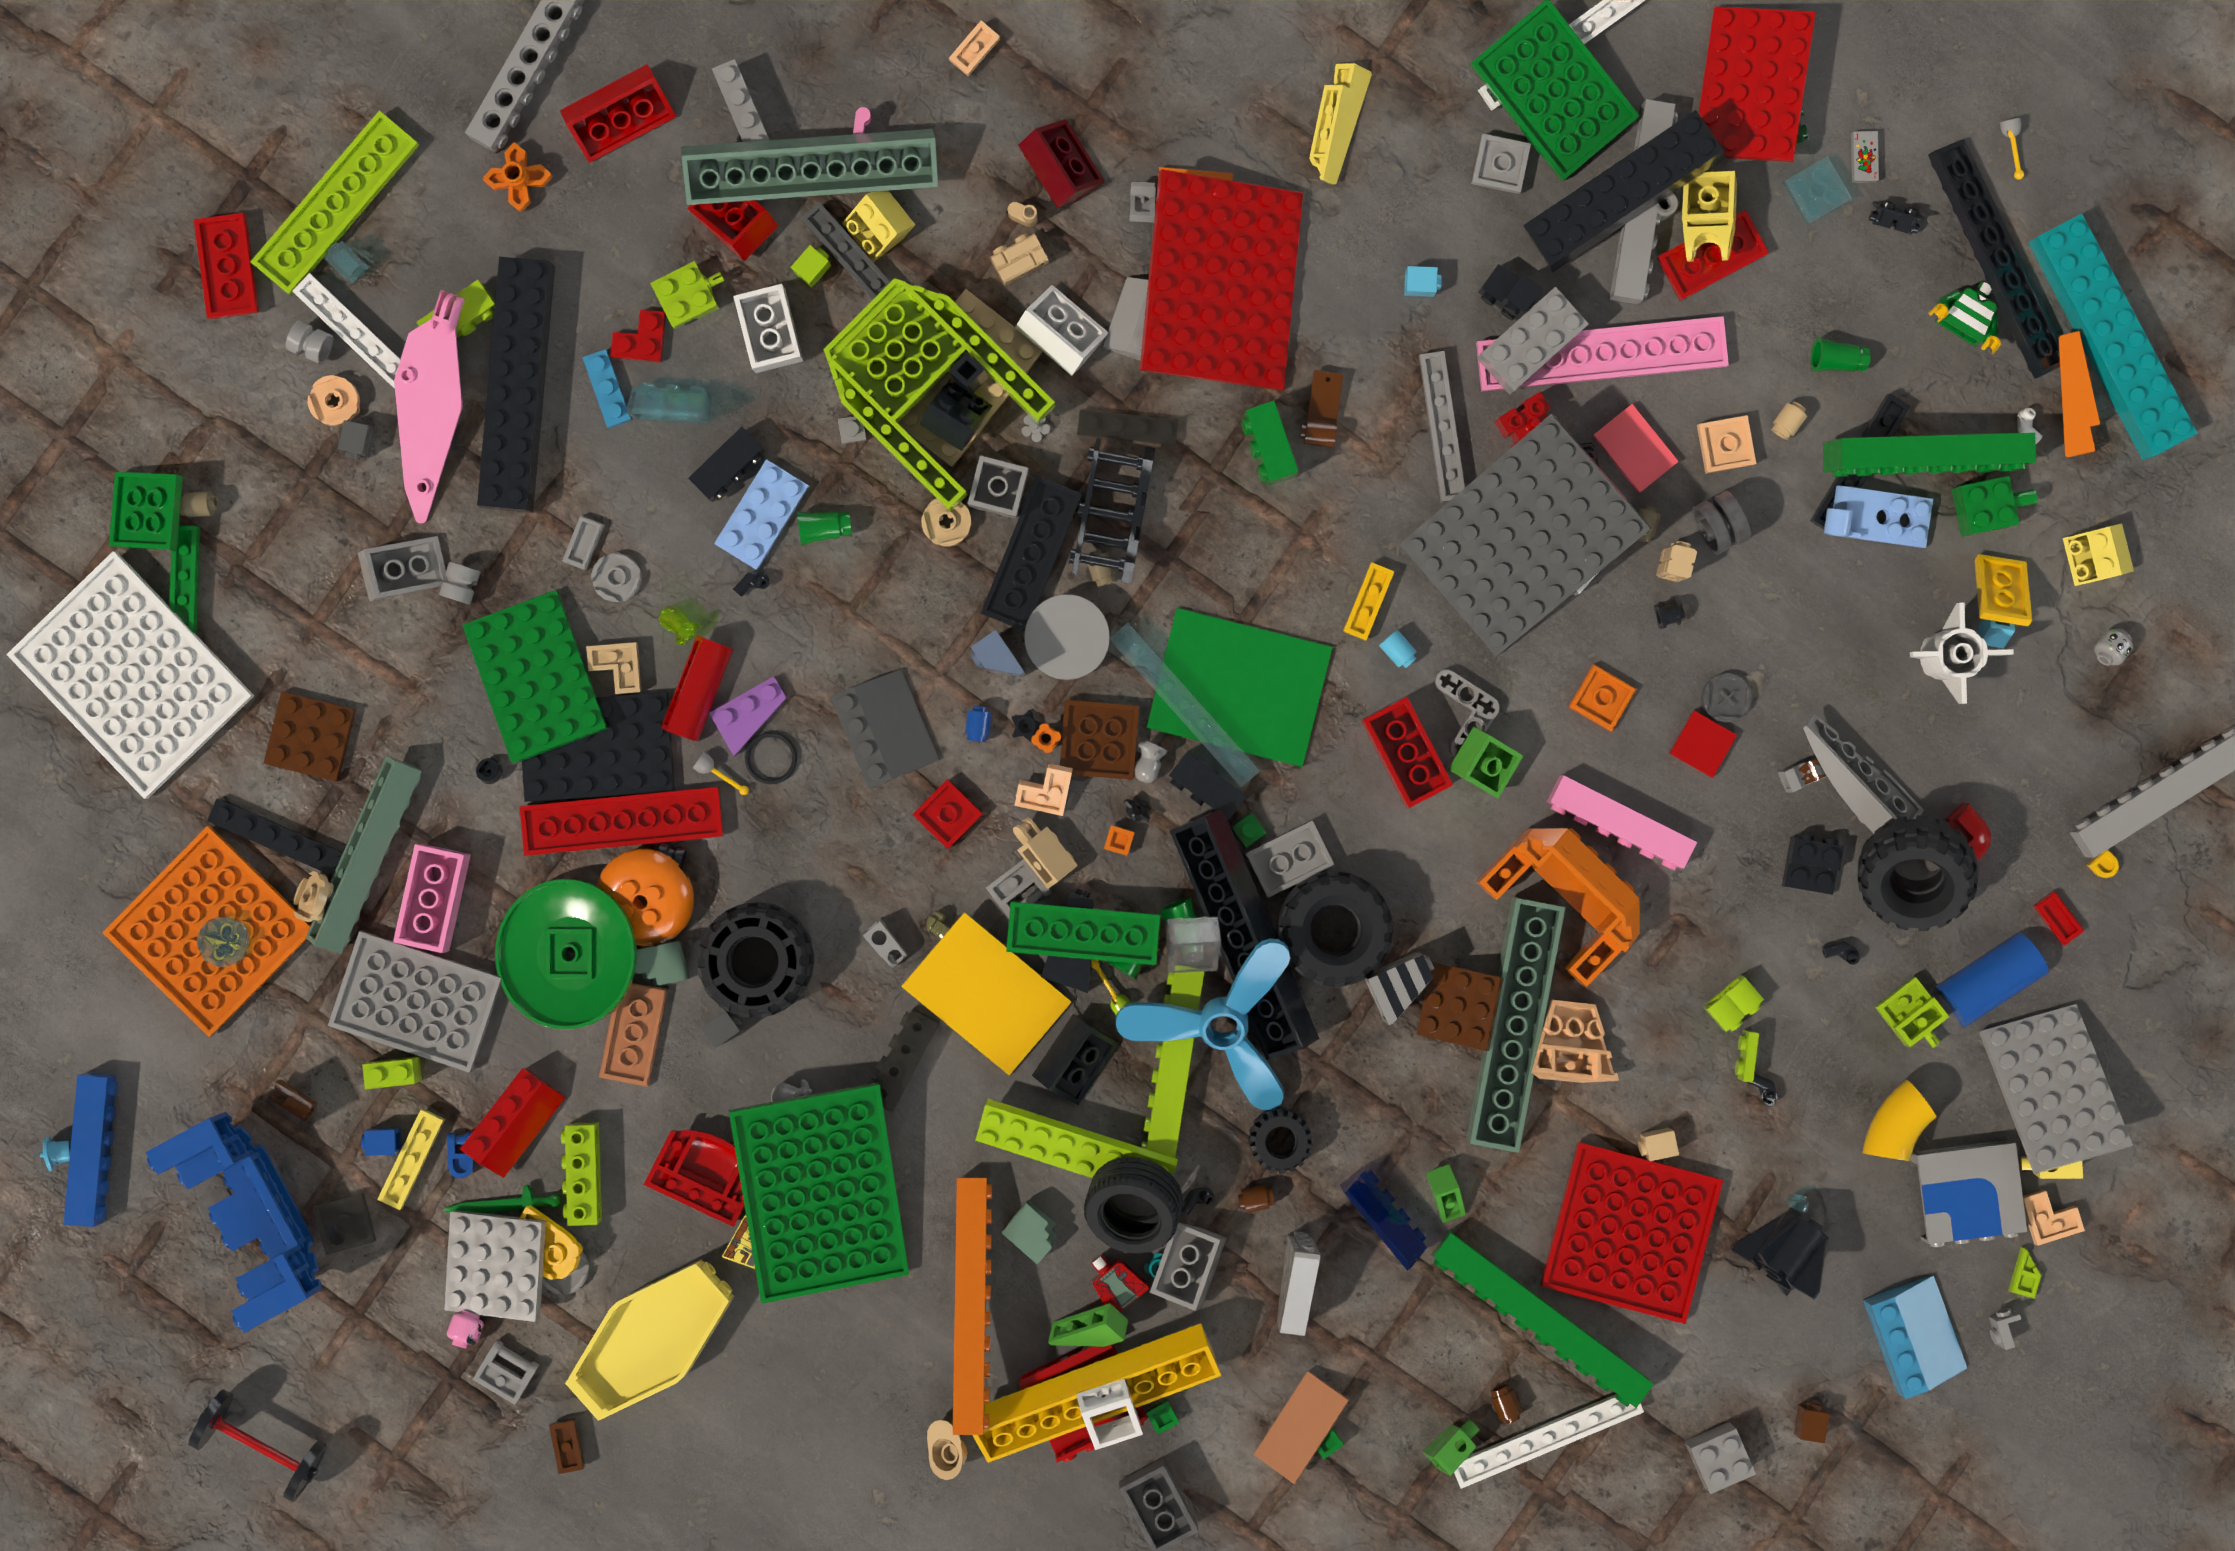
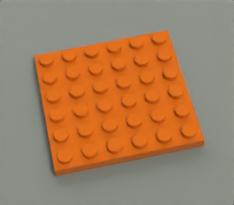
M206 826L102 933L208 1037H212L306 942V936L311 923L297 919L294 911H298L211 826ZM225 922H231L235 930L232 934H229L230 931L227 930L226 935L234 939L235 936L233 935L236 932L240 933L241 937L239 940L243 943L244 949L236 951L235 956L231 957L228 954V951H231V949L223 947L220 952L223 953L225 950L227 956L224 960L218 961L213 956V950L217 945H212L204 937V934L211 932L220 933L221 925Z

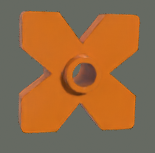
M514 142L504 152L506 164L503 168H491L483 177V181L494 191L508 189V202L522 213L531 203L528 187H545L553 178V175L541 164L527 167V152Z

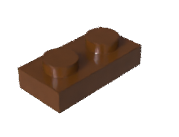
M576 1419L551 1423L549 1428L558 1473L563 1474L583 1470L585 1464Z

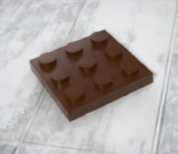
M281 691L263 764L339 782L356 709Z
M1065 700L1060 766L1073 768L1072 775L1133 780L1139 706Z
M1432 962L1434 970L1431 973L1434 978L1426 986L1417 1035L1489 1051L1504 977Z

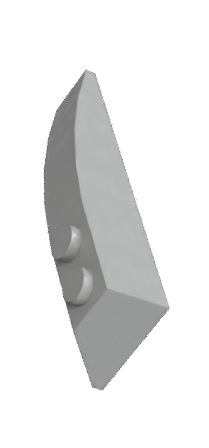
M1814 714L1810 717L1803 729L1815 756L1839 795L1856 814L1859 821L1865 824L1873 834L1884 824H1893L1897 818L1906 816L1907 819H1916L1917 815L1921 816L1924 809L1886 770L1880 772L1873 766L1874 761L1868 756L1861 757L1855 751L1856 746L1849 741H1841L1839 733Z

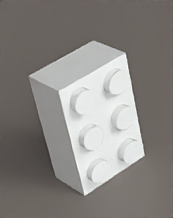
M782 284L733 296L750 364L755 373L804 361L786 290Z

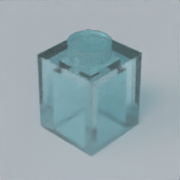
M343 241L332 245L327 251L328 255L324 258L351 284L369 268L355 251Z

